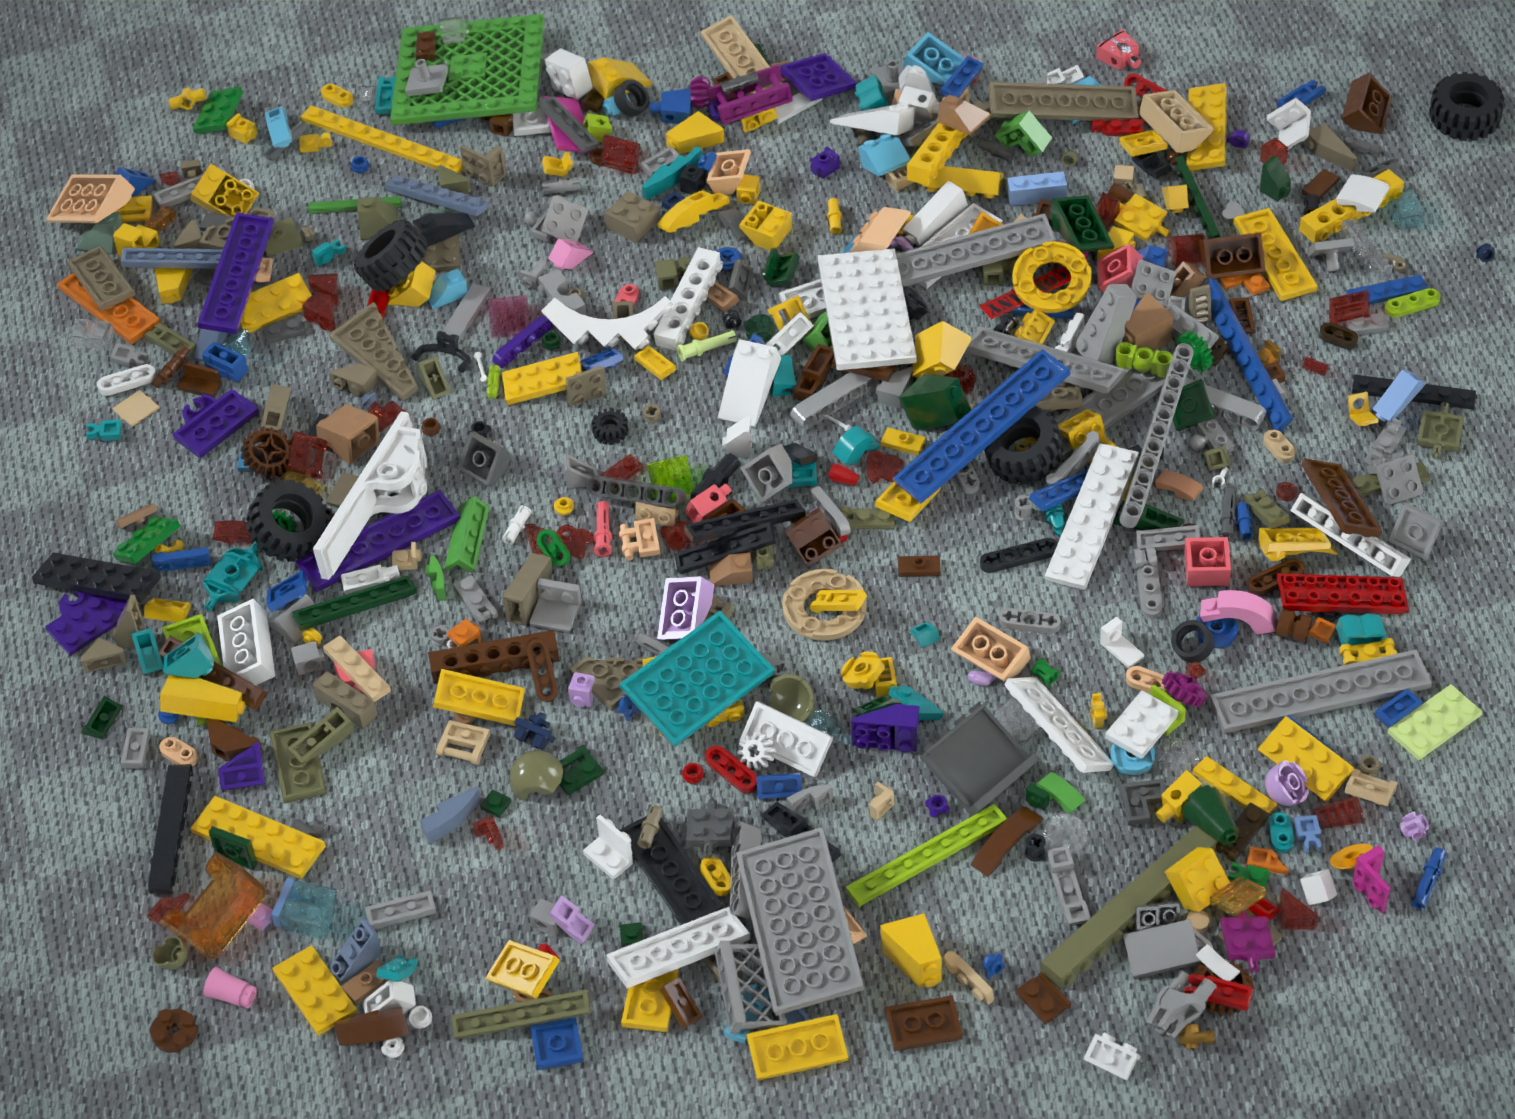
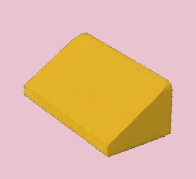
M152 598L144 605V618L179 622L187 618L192 604Z

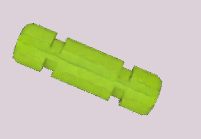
M491 365L489 367L487 397L497 398L500 366Z

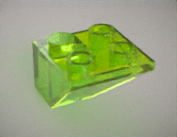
M676 455L647 464L650 483L682 488L686 493V497H689L690 493L694 490L687 455ZM654 489L653 496L655 499H657L658 493ZM673 492L671 495L672 500H676L677 496Z

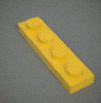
M1208 756L1192 771L1195 776L1213 788L1215 786L1220 793L1244 809L1250 802L1269 813V815L1277 808V803Z

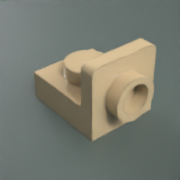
M411 542V549L395 550L392 552V566L397 565L399 570L418 569V562L422 561L421 549H417L416 542Z
M880 782L875 784L876 796L869 804L870 817L876 821L894 806L893 790Z

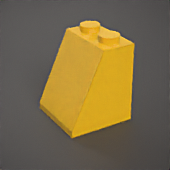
M944 321L916 334L914 347L917 360L916 363H913L912 376L918 379L923 374L943 376L955 370L972 337Z
M924 913L880 925L882 953L919 988L925 986L931 988L942 982V958Z

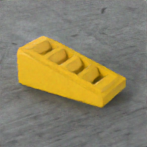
M892 657L880 658L883 665L889 666V668H885L881 673L882 675L874 681L877 698L882 695H889L890 688L897 687Z

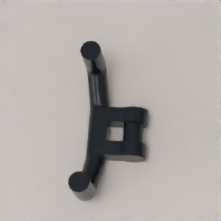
M443 331L438 332L436 344L421 345L411 355L414 361H417L424 352L432 351L457 356L463 361L458 367L460 373H464L472 362L469 355L458 349L459 336L455 334L448 335Z

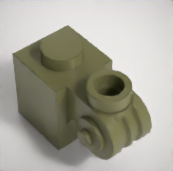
M1015 256L982 265L983 285L1003 284L1004 273L1012 277L1014 265L1018 257Z
M681 257L674 261V258L655 261V272L659 290L677 288L678 277L684 276L691 259Z
M773 545L752 551L753 565L757 570L772 569L774 563Z

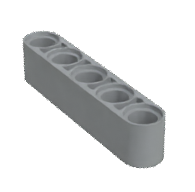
M850 372L794 406L790 416L803 429H808L825 419V415L833 414L874 389L878 385L879 379Z
M1185 378L1183 386L1195 381L1189 378ZM1205 385L1216 417L1226 421L1231 420L1234 424L1245 428H1252L1253 431L1259 428L1267 414L1265 408L1259 404Z
M739 821L732 832L730 913L752 920L736 852L760 846L761 829Z

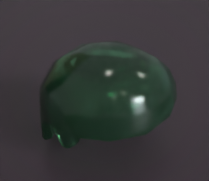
M757 314L749 318L744 324L748 340L754 334H757L766 343L771 340L775 333L773 321L766 314Z

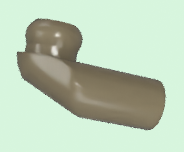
M1388 253L1383 254L1382 262L1391 264L1396 272L1402 273L1406 270L1407 265L1401 256Z

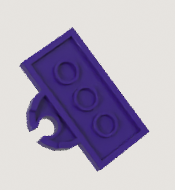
M230 389L219 399L203 394L202 397L192 399L194 406L200 408L199 410H191L188 404L184 406L182 414L185 425L172 435L175 441L201 459L259 414V408L233 389Z
M72 591L74 596L79 597V599L69 601L68 595L64 594L59 602L61 616L46 625V631L71 656L116 627L127 600Z

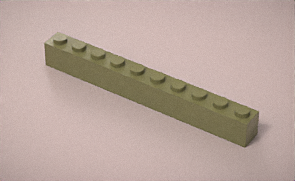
M1195 826L1041 961V972L1060 990L1066 985H1072L1081 971L1086 972L1089 970L1097 957L1102 958L1113 943L1118 944L1123 939L1125 932L1136 928V906L1159 902L1164 903L1169 898L1174 889L1164 871L1197 847L1212 848L1216 855L1217 841L1198 826Z

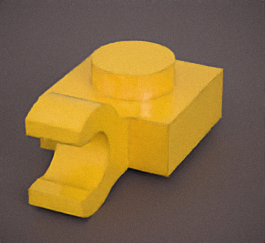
M323 133L320 137L318 134L300 136L299 149L301 153L317 152L319 147H332L330 133Z

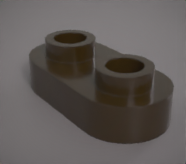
M1331 322L1324 323L1320 327L1319 336L1323 341L1344 349H1353L1357 346L1358 334L1355 331Z

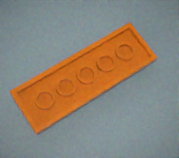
M73 273L57 283L59 290L130 345L141 339L148 331H152L157 323H161L159 317L132 297L100 311Z

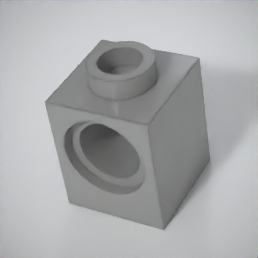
M316 641L291 648L298 676L323 669L321 661H325L322 648H317Z
M540 899L537 905H534L529 912L531 927L555 937L561 929L549 915L555 904Z

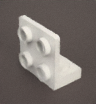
M1297 98L1267 115V121L1279 130L1277 148L1279 153L1291 149L1309 136L1311 110Z
M599 815L596 817L599 837L583 850V854L614 880L633 864L631 839L625 832H620L610 819H605Z

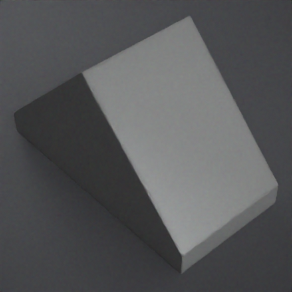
M567 454L563 456L568 489L585 487L589 478L598 476L597 468Z

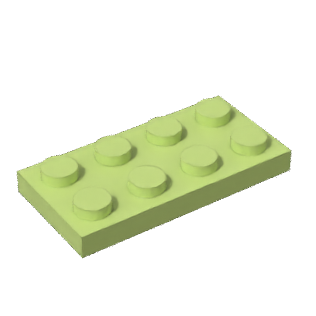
M1450 684L1391 726L1387 733L1417 760H1420L1482 715V710Z

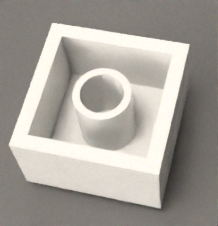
M560 48L545 59L551 87L555 91L578 100L592 90L593 86L585 58Z

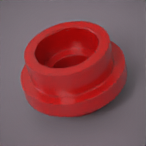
M689 763L682 770L683 780L690 784L698 783L704 777V771L697 763Z

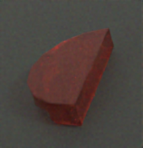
M533 523L525 524L531 552L542 555L543 552L537 544V536L545 529L537 527Z

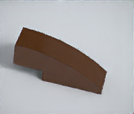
M821 344L816 346L803 367L802 376L794 388V399L804 401L822 389L834 359L833 348Z
M402 1007L381 1013L375 1010L333 1022L339 1045L364 1044L409 1035Z

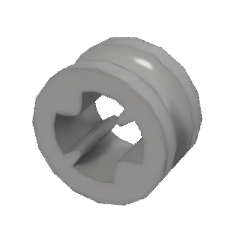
M437 626L431 630L430 636L434 645H446V642L450 640L447 636L448 628ZM442 634L443 637L439 638L437 635Z

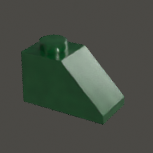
M1273 155L1262 165L1260 192L1277 202L1283 197L1286 198L1291 191V178L1279 158Z

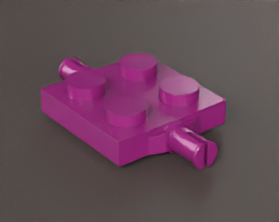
M1239 905L1235 908L1237 917L1221 918L1220 922L1228 960L1247 961L1250 972L1258 973L1260 971L1259 960L1274 959L1275 957L1267 917H1248L1245 906Z

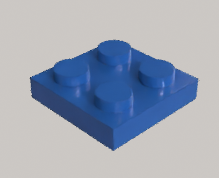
M304 570L267 590V607L270 612L276 609L278 611L282 610L290 601L294 599L299 600L305 596L307 592V575Z
M576 1018L531 1025L537 1070L584 1062Z

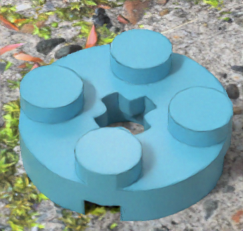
M1116 744L1112 745L1110 758L1119 773L1140 775L1151 769L1155 759L1154 747L1141 759L1137 756L1134 758L1129 757L1130 752Z

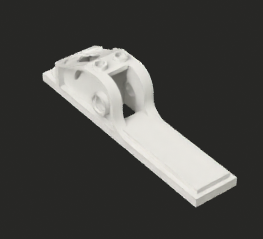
M400 412L314 546L313 551L322 579L329 580L334 575L370 516L380 512L396 514L407 512L413 509L419 503L422 496L426 494L427 479H425V468H427V456L420 429L412 428L408 412ZM392 493H399L398 495L393 497L389 496Z

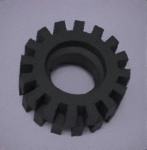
M610 408V411L603 409L604 413L601 411L597 412L598 416L594 415L592 419L594 438H597L599 443L603 440L605 445L607 442L613 445L614 441L618 444L620 439L624 440L629 431L625 413H620L618 409L614 412V408ZM607 424L617 425V427L613 429L603 428V426Z

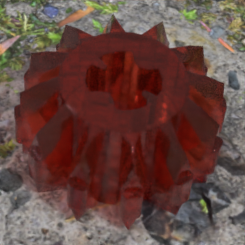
M958 363L955 370L943 375L957 378L965 395H968L969 391H973L976 377L973 368H968L967 364L960 366Z

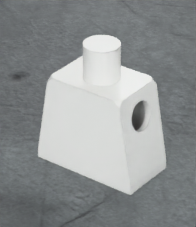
M904 86L899 102L908 103V106L915 107L914 121H934L939 110V103L934 93Z

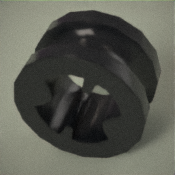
M736 310L727 311L722 317L727 329L739 327L742 323L740 315Z

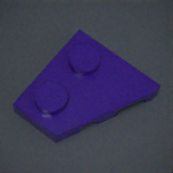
M259 742L253 744L252 747L218 768L222 791L265 784Z

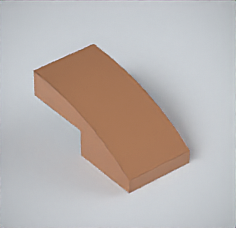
M1166 469L1155 481L1156 488L1174 491L1175 497L1179 499L1194 501L1203 490V485L1197 481Z

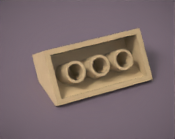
M1176 90L1143 95L1139 112L1140 116L1177 153L1194 150L1213 132L1214 128Z

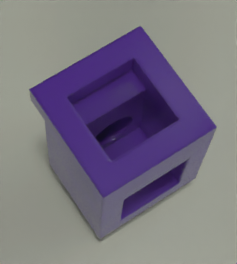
M828 146L825 147V151L810 159L811 172L822 179L840 169V156Z

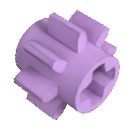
M1414 811L1402 817L1404 822L1400 823V827L1406 838L1412 837L1416 841L1427 835L1425 831L1429 829V825L1424 815L1420 814L1417 816Z

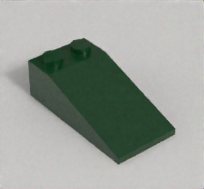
M1089 195L1053 198L1049 218H1051L1054 228L1071 246L1077 248L1080 252L1114 249V244Z

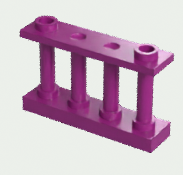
M778 64L757 71L759 83L744 87L743 90L738 89L724 94L721 84L708 88L712 102L719 101L721 104L717 107L723 125L793 101L788 82L784 84L779 83L783 80ZM773 85L772 88H769V89H766V90H763V89H762V88H765V87H768V86ZM753 91L756 92V93H754V94L745 96V94H747V93H750V92H753ZM738 97V99H736V100H733V101H730V102L727 101V100H729V99Z

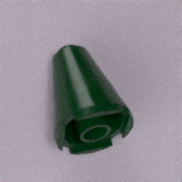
M1204 785L1188 795L1190 800L1187 804L1183 803L1181 807V814L1187 822L1193 826H1198L1206 834L1223 845L1232 844L1237 840L1239 829L1220 791L1215 786L1212 788L1209 785Z

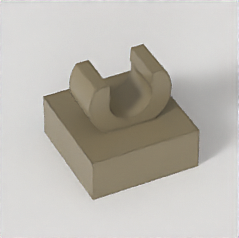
M199 159L181 162L184 178L192 179L203 174Z

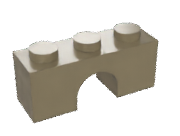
M328 671L312 684L315 698L331 709L338 705L352 723L361 729H364L377 716L375 702Z

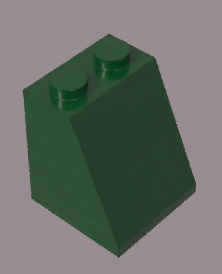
M923 374L898 397L912 428L915 430L955 424L971 411V407L958 379L953 377Z

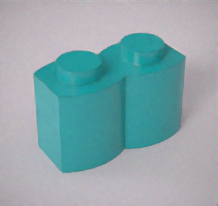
M875 74L856 84L857 91H855V94L860 101L858 105L861 111L889 105L882 82Z
M1368 613L1360 617L1349 614L1339 618L1336 625L1341 645L1350 644L1352 646L1380 642L1387 637L1381 617L1377 614Z

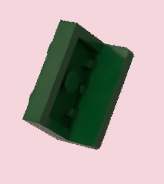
M771 248L762 273L764 280L770 287L774 288L791 284L800 259L798 253L792 252L780 255L776 248Z

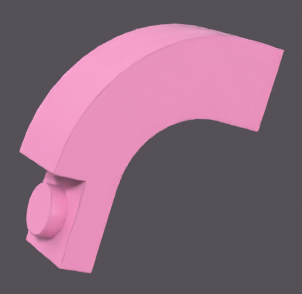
M1226 590L1219 591L1216 598L1201 601L1200 618L1203 622L1223 618H1236L1248 623L1255 634L1276 631L1277 613L1266 600L1257 595L1243 591Z

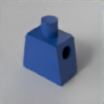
M690 88L662 92L661 102H650V113H661L663 123L680 124L692 114Z

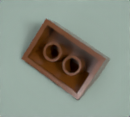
M1368 72L1351 82L1341 119L1353 130L1383 134L1392 95Z
M1262 233L1199 240L1201 260L1207 279L1266 272Z

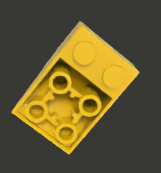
M210 163L191 193L190 201L213 213L235 216L236 212L247 214L258 197L259 192Z

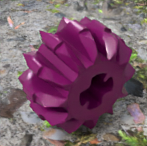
M699 76L691 79L690 94L691 103L694 108L709 107L711 96L708 88L711 86L707 77Z

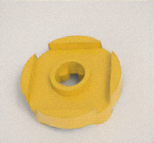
M874 652L860 653L861 657L857 659L852 657L844 664L841 675L847 687L867 690L874 685V681L885 669L882 661Z

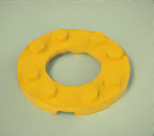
M1043 242L1041 246L1030 247L1017 259L1012 276L1014 290L1019 299L1032 309L1037 308L1045 313L1063 312L1079 304L1087 295L1091 285V268L1083 253L1077 248L1062 242ZM1051 262L1060 263L1071 274V282L1068 287L1054 294L1040 291L1033 282V274L1037 268Z

